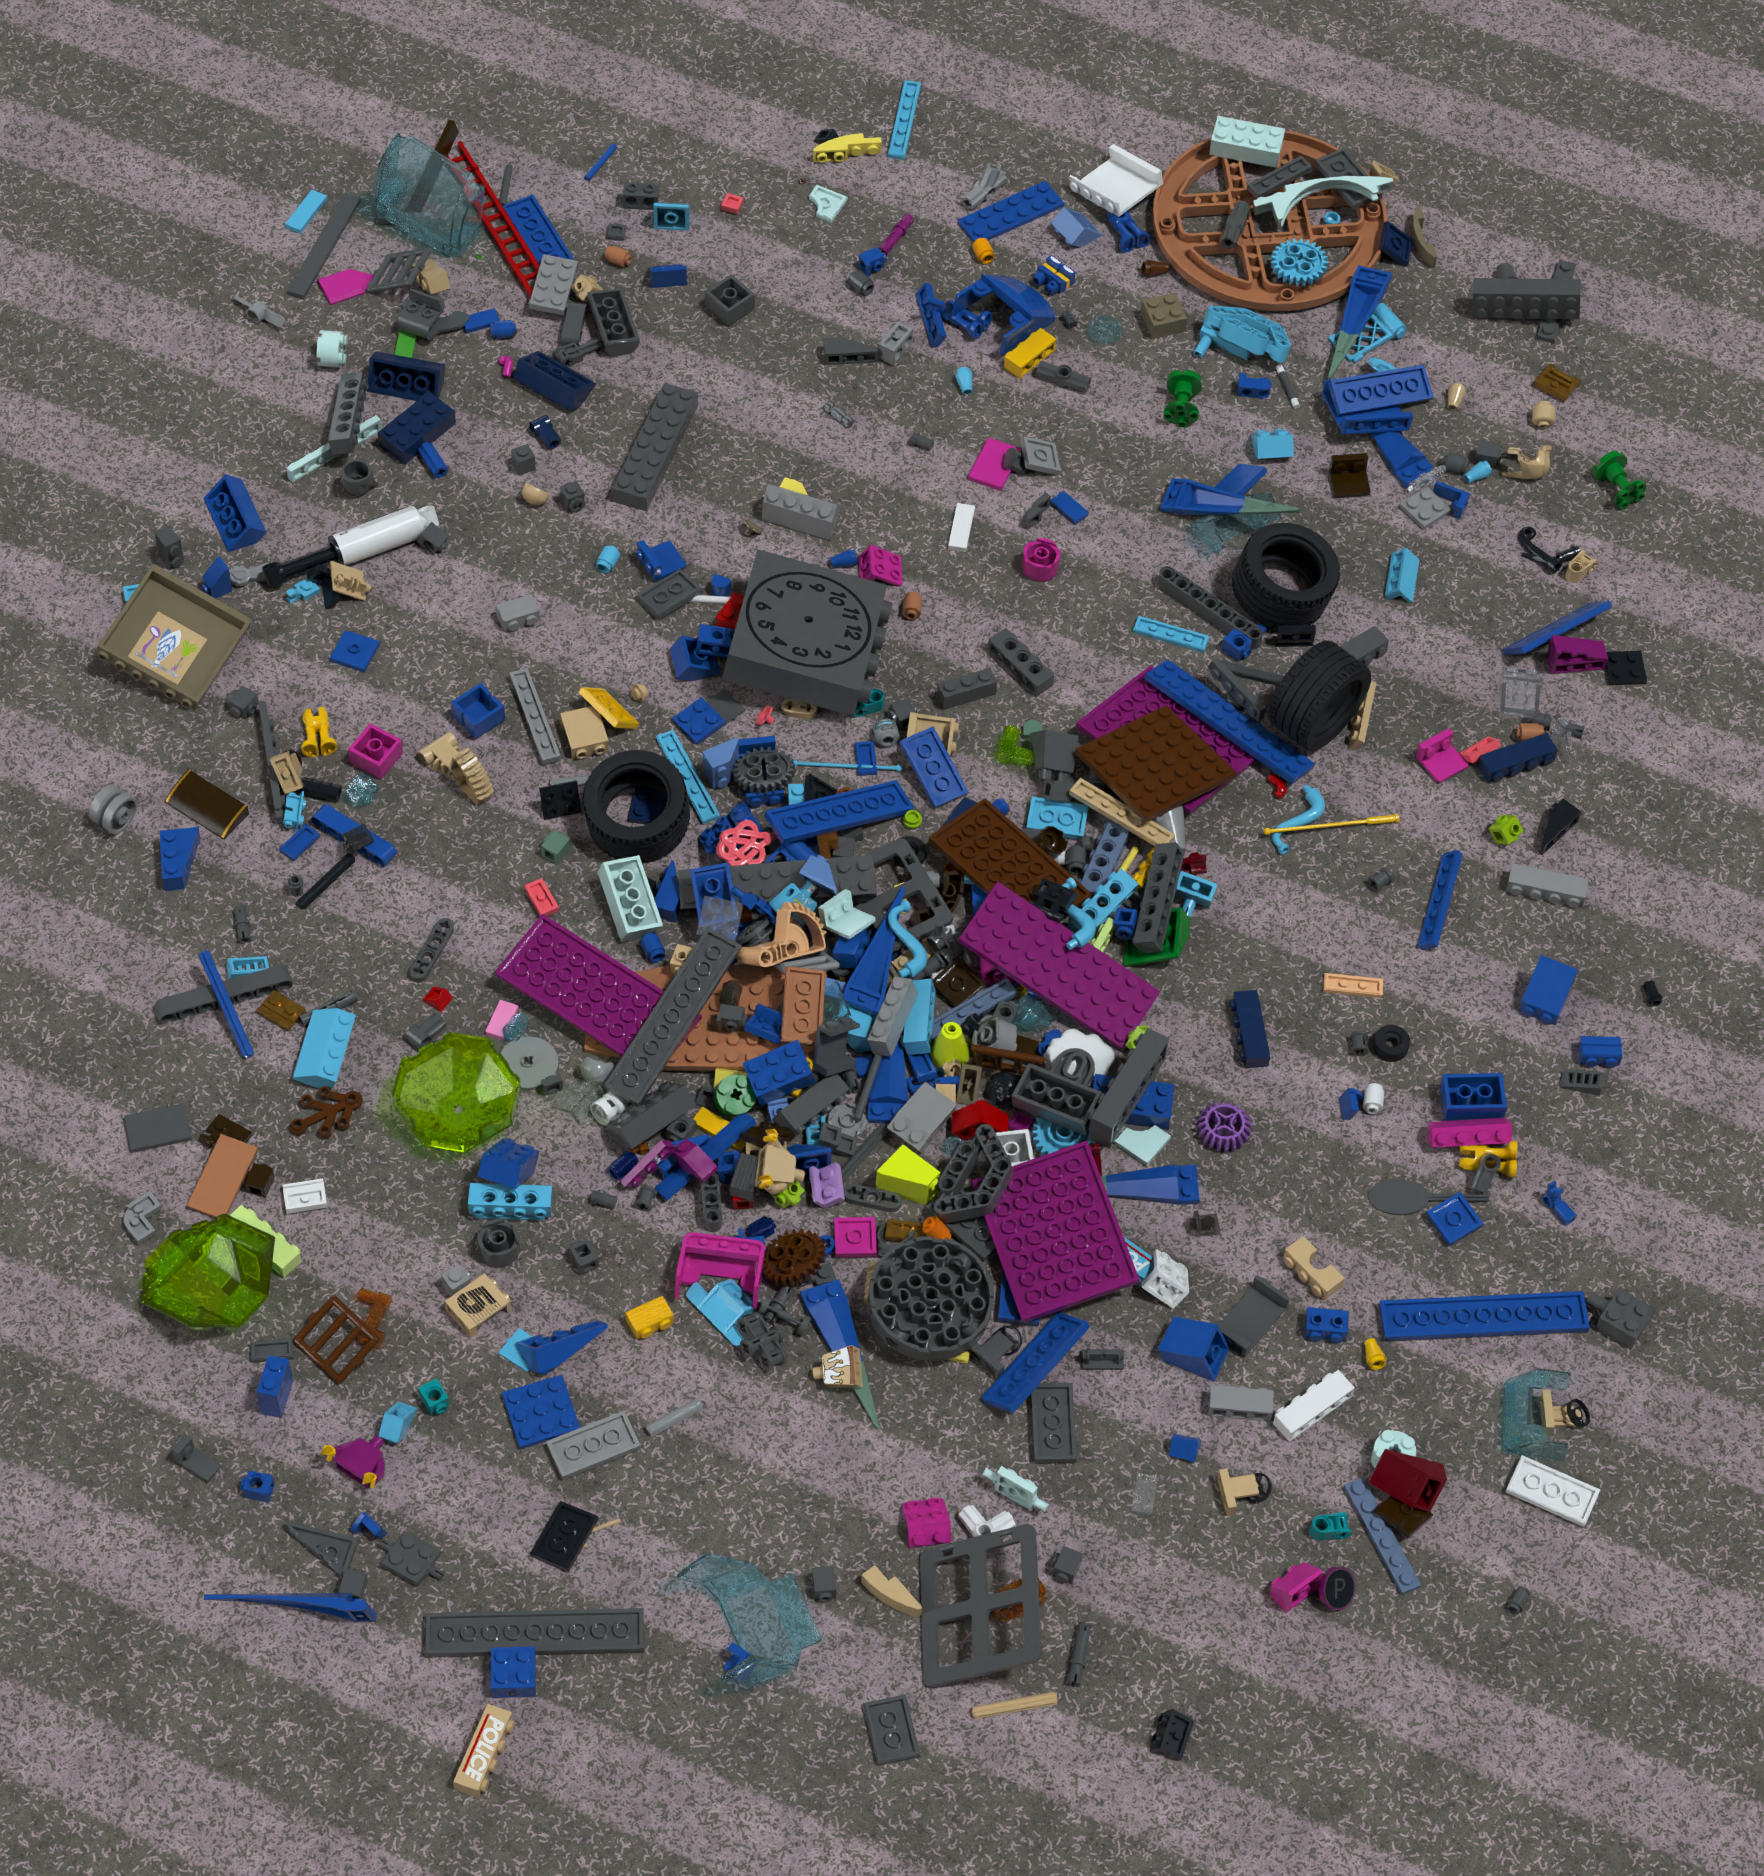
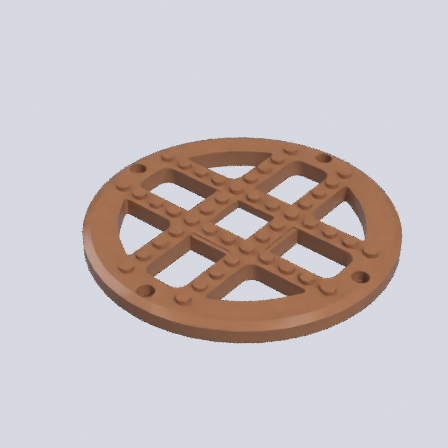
M1285 130L1277 168L1299 156H1303L1312 165V168L1320 171L1315 165V160L1340 149L1312 136ZM1212 137L1194 145L1181 154L1162 176L1163 185L1156 189L1152 216L1153 229L1158 245L1168 262L1185 280L1199 290L1214 298L1240 307L1266 311H1291L1315 307L1333 301L1350 291L1352 278L1358 265L1374 269L1383 252L1379 249L1383 223L1388 221L1383 197L1379 198L1378 201H1372L1356 208L1358 222L1311 225L1308 209L1349 206L1336 189L1321 190L1300 200L1285 219L1288 232L1255 234L1251 212H1254L1253 201L1256 198L1247 190L1242 161L1209 155ZM1222 165L1227 187L1226 191L1186 194L1198 178L1216 166ZM1360 165V167L1365 171V173H1366L1368 176H1370V175L1366 172V170ZM1295 179L1286 185L1298 183V180ZM1285 186L1275 190L1274 192L1264 197L1272 196L1277 192H1285ZM1241 200L1247 202L1250 206L1243 234H1240L1237 245L1231 249H1227L1221 244L1224 231L1188 233L1183 230L1181 218L1231 215L1234 205ZM1293 238L1297 242H1299L1300 238L1303 239V242L1309 240V244L1315 242V247L1355 245L1352 252L1338 266L1324 274L1323 278H1319L1318 282L1313 280L1312 285L1306 282L1305 286L1302 283L1296 286L1295 282L1291 285L1289 283L1274 284L1269 282L1266 278L1261 254L1272 253L1275 251L1276 246L1280 247L1281 242L1286 244L1287 239L1293 242ZM1229 253L1239 255L1242 259L1246 280L1216 268L1201 255Z

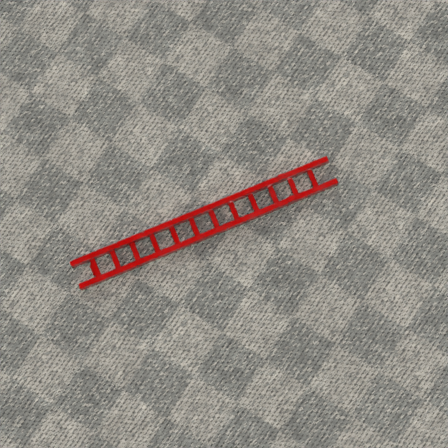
M458 141L457 146L462 156L453 159L447 156L445 163L529 299H531L534 287L531 288L527 281L537 278L540 265L482 175L478 165L474 162L462 141ZM466 160L470 166L457 170L454 164ZM473 172L477 177L465 182L461 176ZM480 183L484 190L472 194L468 187ZM488 195L491 202L479 205L476 199ZM495 206L498 213L486 217L483 210ZM502 218L506 225L494 229L490 222ZM510 230L513 236L501 240L498 234ZM517 242L520 248L508 252L505 246ZM524 253L528 260L516 264L512 257ZM531 265L535 272L523 276L520 269Z

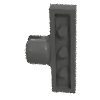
M1219 658L1212 661L1210 673L1227 691L1225 696L1226 702L1233 704L1240 711L1242 709L1245 711L1246 709L1248 714L1258 722L1263 720L1266 707Z

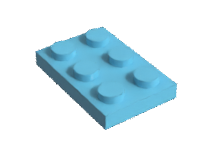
M1032 797L1026 829H1043L1047 826H1054L1064 832L1063 838L1080 840L1084 836L1089 806Z

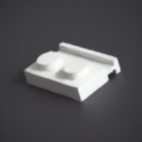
M323 1178L282 1185L287 1214L327 1208Z

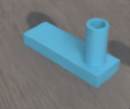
M1204 325L1200 330L1201 340L1193 351L1195 356L1202 358L1210 344L1248 360L1250 351L1223 339L1218 335V331Z

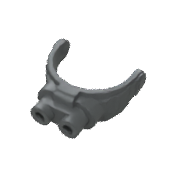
M886 1222L881 1223L877 1233L879 1240L877 1255L880 1257L897 1245H888L885 1242ZM911 1230L909 1236L902 1242L905 1243L913 1240L915 1231Z

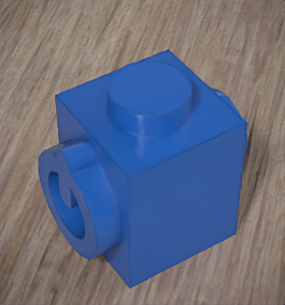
M1117 908L1113 924L1118 938L1124 941L1133 939L1137 926L1136 921L1139 918L1137 909Z

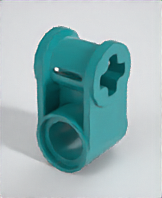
M872 689L868 704L858 701L853 717L858 718L882 711L885 706L883 691Z
M1339 1512L1316 1516L1309 1529L1310 1536L1317 1541L1351 1537L1352 1530L1349 1529L1347 1522L1348 1514ZM1316 1526H1321L1324 1530H1319Z

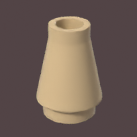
M1453 383L1448 388V409L1458 410V406L1466 393L1465 387L1462 384Z

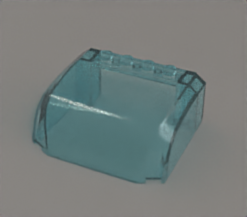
M398 133L386 148L378 164L374 206L377 214L386 218L389 223H393L401 228L402 231L414 236L418 241H422L432 250H436L447 258H459L480 236L484 186L480 187L473 180L475 177L471 172L415 137L409 135L402 137Z

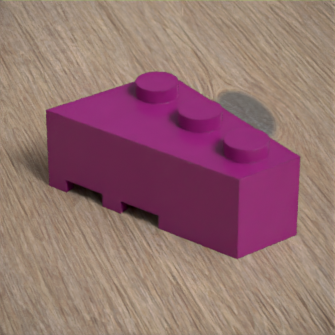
M1551 636L1546 655L1551 674L1606 669L1608 656L1603 641Z

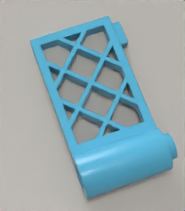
M1380 303L1369 319L1374 323V327L1365 326L1363 328L1365 331H1373V336H1363V330L1356 339L1359 340L1358 345L1353 344L1351 349L1357 350V353L1352 356L1347 353L1345 356L1349 362L1357 363L1364 358L1363 355L1388 340L1402 338L1405 335L1406 325L1385 303ZM1340 331L1329 337V341L1335 347ZM1375 332H1382L1385 336L1382 338L1375 337ZM1361 340L1372 341L1369 346L1361 345Z

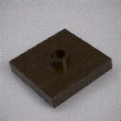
M959 957L932 980L935 990L953 1008L974 997L985 987V983Z
M1392 1496L1378 1506L1375 1511L1407 1539L1424 1526L1433 1516L1431 1512L1410 1507Z

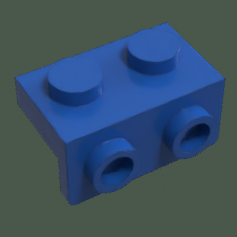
M758 1003L755 1006L754 1015L746 1022L744 1030L780 1045L782 1013Z

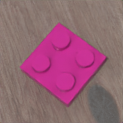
M875 1217L834 1218L835 1258L876 1257Z

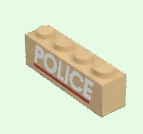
M487 1703L453 1781L454 1790L477 1798L480 1797L481 1792H486L489 1785L488 1776L490 1772H495L498 1760H496L498 1753H503L506 1746V1740L504 1739L507 1733L511 1734L514 1728L515 1721H513L512 1712Z

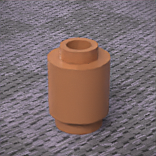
M615 245L608 246L604 256L608 262L623 268L629 265L632 260L630 251Z
M908 592L904 597L902 615L909 620L917 619L921 615L922 598L919 593Z
M1520 723L1519 727H1516L1515 736L1519 738L1520 742L1544 734V726L1538 723Z

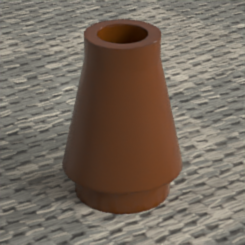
M1146 260L1142 262L1141 266L1142 274L1147 277L1168 273L1169 270L1167 262Z

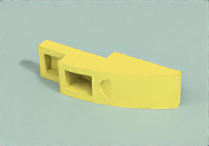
M863 133L834 138L813 149V162H842L848 160V155L881 154V137L864 138Z

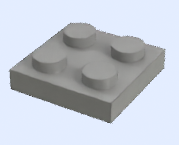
M1023 436L1020 441L1026 469L1058 475L1061 469L1055 443Z
M1428 487L1404 500L1399 506L1423 530L1451 513V508Z

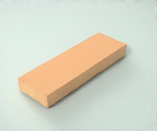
M1325 973L1323 992L1382 998L1383 979Z

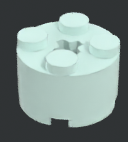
M320 330L319 333L322 334V337H318L317 358H320L321 362H317L318 366L341 368L342 365H346L347 356L344 354V347H347V336L341 331Z
M1385 1430L1375 1441L1371 1462L1375 1468L1384 1449L1416 1456L1414 1439L1400 1431Z

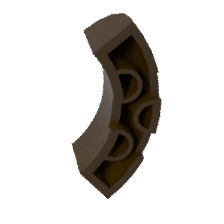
M961 871L944 872L939 879V894L951 913L957 907L963 893L964 874ZM938 900L933 904L934 908L941 906ZM927 907L914 911L909 918L910 926L914 927L934 917L931 908Z

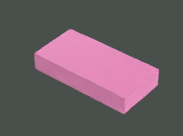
M500 1000L487 1026L485 1035L504 1041L519 1010V1006Z

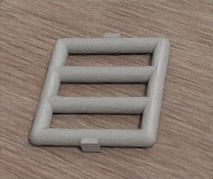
M808 942L809 947H812L813 943ZM822 950L787 959L773 966L785 975L786 966L828 971L838 969L840 964Z

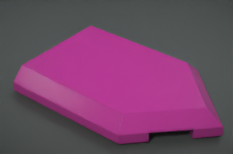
M349 268L317 279L330 305L363 295L373 275Z

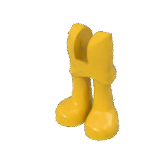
M318 707V716L312 715L311 708L305 709L302 714L307 740L302 743L301 752L305 756H319L316 733H320V749L323 756L333 754L338 748L336 740L329 737L330 725L325 707Z
M1510 1141L1505 1148H1489L1487 1145L1460 1146V1154L1475 1156V1159L1462 1158L1459 1160V1167L1464 1170H1477L1481 1155L1490 1152L1497 1155L1499 1159L1508 1160L1501 1162L1499 1169L1496 1171L1502 1172L1510 1178L1516 1177L1517 1141ZM1486 1160L1485 1164L1487 1167H1491L1494 1161Z

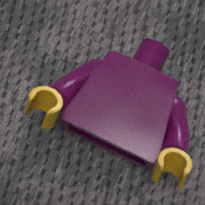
M375 1435L369 1443L362 1438H357L355 1441L335 1447L325 1445L320 1455H327L326 1461L330 1462L334 1458L335 1468L367 1489L369 1486L373 1489L375 1484L384 1478L385 1462L383 1453L379 1450L384 1445V1441L379 1436Z

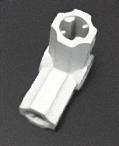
M974 1505L966 1506L958 1514V1518L973 1537L980 1536L982 1533L988 1534L1016 1527L1012 1515L1006 1511L989 1521L982 1517Z

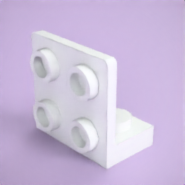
M1156 1249L1153 1252L1154 1270L1141 1283V1287L1174 1309L1189 1293L1188 1270L1182 1263L1172 1260L1167 1253Z

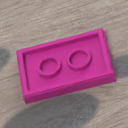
M988 437L968 475V480L1002 491L1012 470L1004 468L1006 451L1009 448H1014L1022 453V449Z

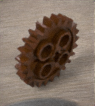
M802 1228L798 1233L795 1229H793L792 1234L785 1231L784 1237L777 1235L778 1240H771L772 1246H766L767 1252H765L763 1272L766 1278H769L771 1283L775 1281L777 1286L782 1283L786 1287L789 1282L794 1286L796 1281L802 1284V1279L804 1278L809 1281L810 1274L816 1276L815 1270L822 1269L820 1264L825 1263L823 1257L827 1256L825 1252L826 1247L821 1237H818L816 1233L812 1234L810 1230L805 1233Z

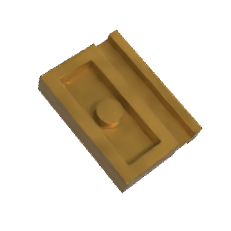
M273 990L263 1001L262 1006L257 1008L256 1011L259 1015L289 1032L293 1025L300 1020L299 1015L306 1013V1008L278 991Z

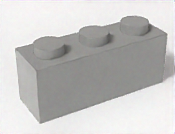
M1211 1385L1208 1416L1271 1422L1274 1391L1266 1388L1251 1389L1245 1386Z

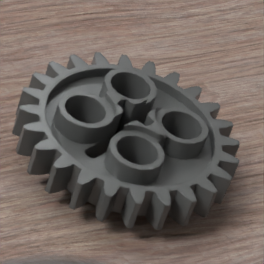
M761 747L759 751L753 748L752 753L746 751V755L741 754L740 759H736V764H733L735 782H738L739 787L743 786L744 791L750 789V793L755 790L757 794H760L761 791L767 794L770 790L772 793H775V789L781 791L782 786L788 787V782H792V778L795 777L793 759H790L789 754L785 755V751L778 753V748L774 751H771V747H768L767 750ZM763 760L766 767V781L763 780L761 761Z

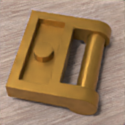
M1550 363L1536 379L1534 386L1565 402L1573 391L1578 388L1581 379L1571 377L1556 369L1555 365Z

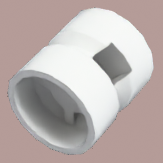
M608 1091L603 1095V1098H599L591 1104L590 1109L592 1115L600 1124L607 1125L611 1122L610 1119L625 1112L629 1105L627 1100Z

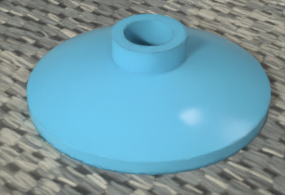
M1372 357L1368 360V363L1376 372L1396 369L1391 364L1378 358Z

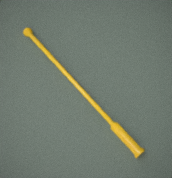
M1396 813L1394 815L1367 817L1365 820L1277 829L1265 828L1263 832L1265 835H1270L1276 832L1364 823L1368 825L1398 823L1399 816Z

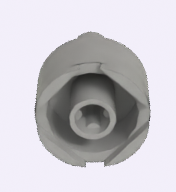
M987 1015L980 1020L978 1024L981 1026L978 1031H974L972 1044L1016 1051V1025L992 1015ZM983 1054L994 1059V1056Z

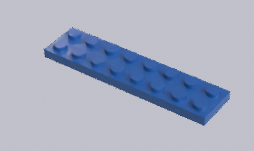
M897 780L767 810L764 816L780 842L785 844L901 816L909 810H914V806Z

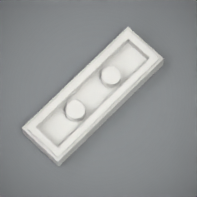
M957 503L948 549L966 552L975 511L974 505Z

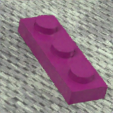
M660 1140L621 1180L624 1187L636 1188L644 1182L643 1179L648 1174L653 1173L662 1160L667 1159L671 1155V1151L675 1148L674 1144L671 1141Z

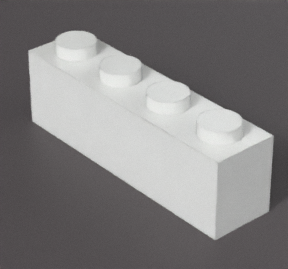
M1339 1370L1333 1374L1328 1373L1321 1383L1310 1386L1304 1395L1296 1396L1286 1408H1279L1274 1414L1273 1424L1290 1442L1353 1396L1355 1387Z

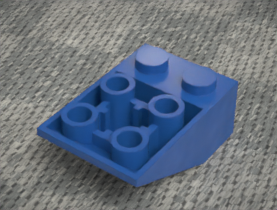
M742 802L734 806L726 816L719 818L712 827L705 829L698 838L706 852L713 854L716 853L721 832L729 828H735L739 822L750 820L757 825L759 832H764L765 830L754 813Z

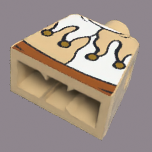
M853 1345L824 1354L822 1356L823 1366L813 1368L814 1379H824V1384L829 1387L863 1388L860 1349Z

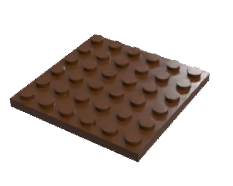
M1167 705L1076 748L1075 752L1144 822L1150 821L1236 778L1237 774L1227 762Z

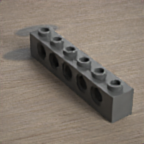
M363 372L341 374L328 438L332 455L354 453L355 445L358 444L357 434L360 433L359 424L362 422L366 390L369 388L368 380L364 379Z
M1177 842L1156 844L1152 853V862L1148 870L1147 883L1144 887L1143 901L1140 904L1139 918H1137L1136 931L1133 935V944L1140 953L1162 952L1184 857V851Z

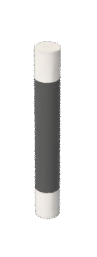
M1276 366V370L1293 408H1299L1300 404L1283 366Z

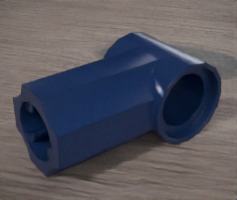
M547 415L529 422L531 431L536 434L535 437L538 436L547 449L552 450L561 444V439L554 431L551 420Z

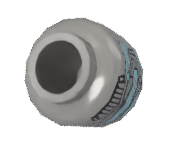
M881 719L874 725V736L879 745L889 747L898 741L899 732L894 720Z

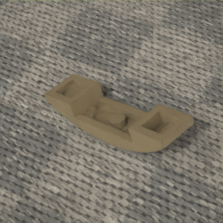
M1417 205L1411 226L1412 241L1422 260L1431 268H1435L1437 254L1433 244L1426 245L1421 230L1423 228L1424 215L1421 206Z

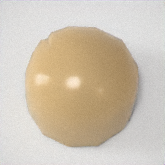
M525 483L522 489L523 498L531 505L540 506L545 504L550 493L542 491L529 483Z

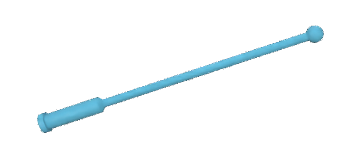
M793 760L795 767L799 765L858 768L857 764L797 762V760ZM861 765L862 769H873V765ZM876 765L877 769L896 770L897 772L903 770L902 765Z

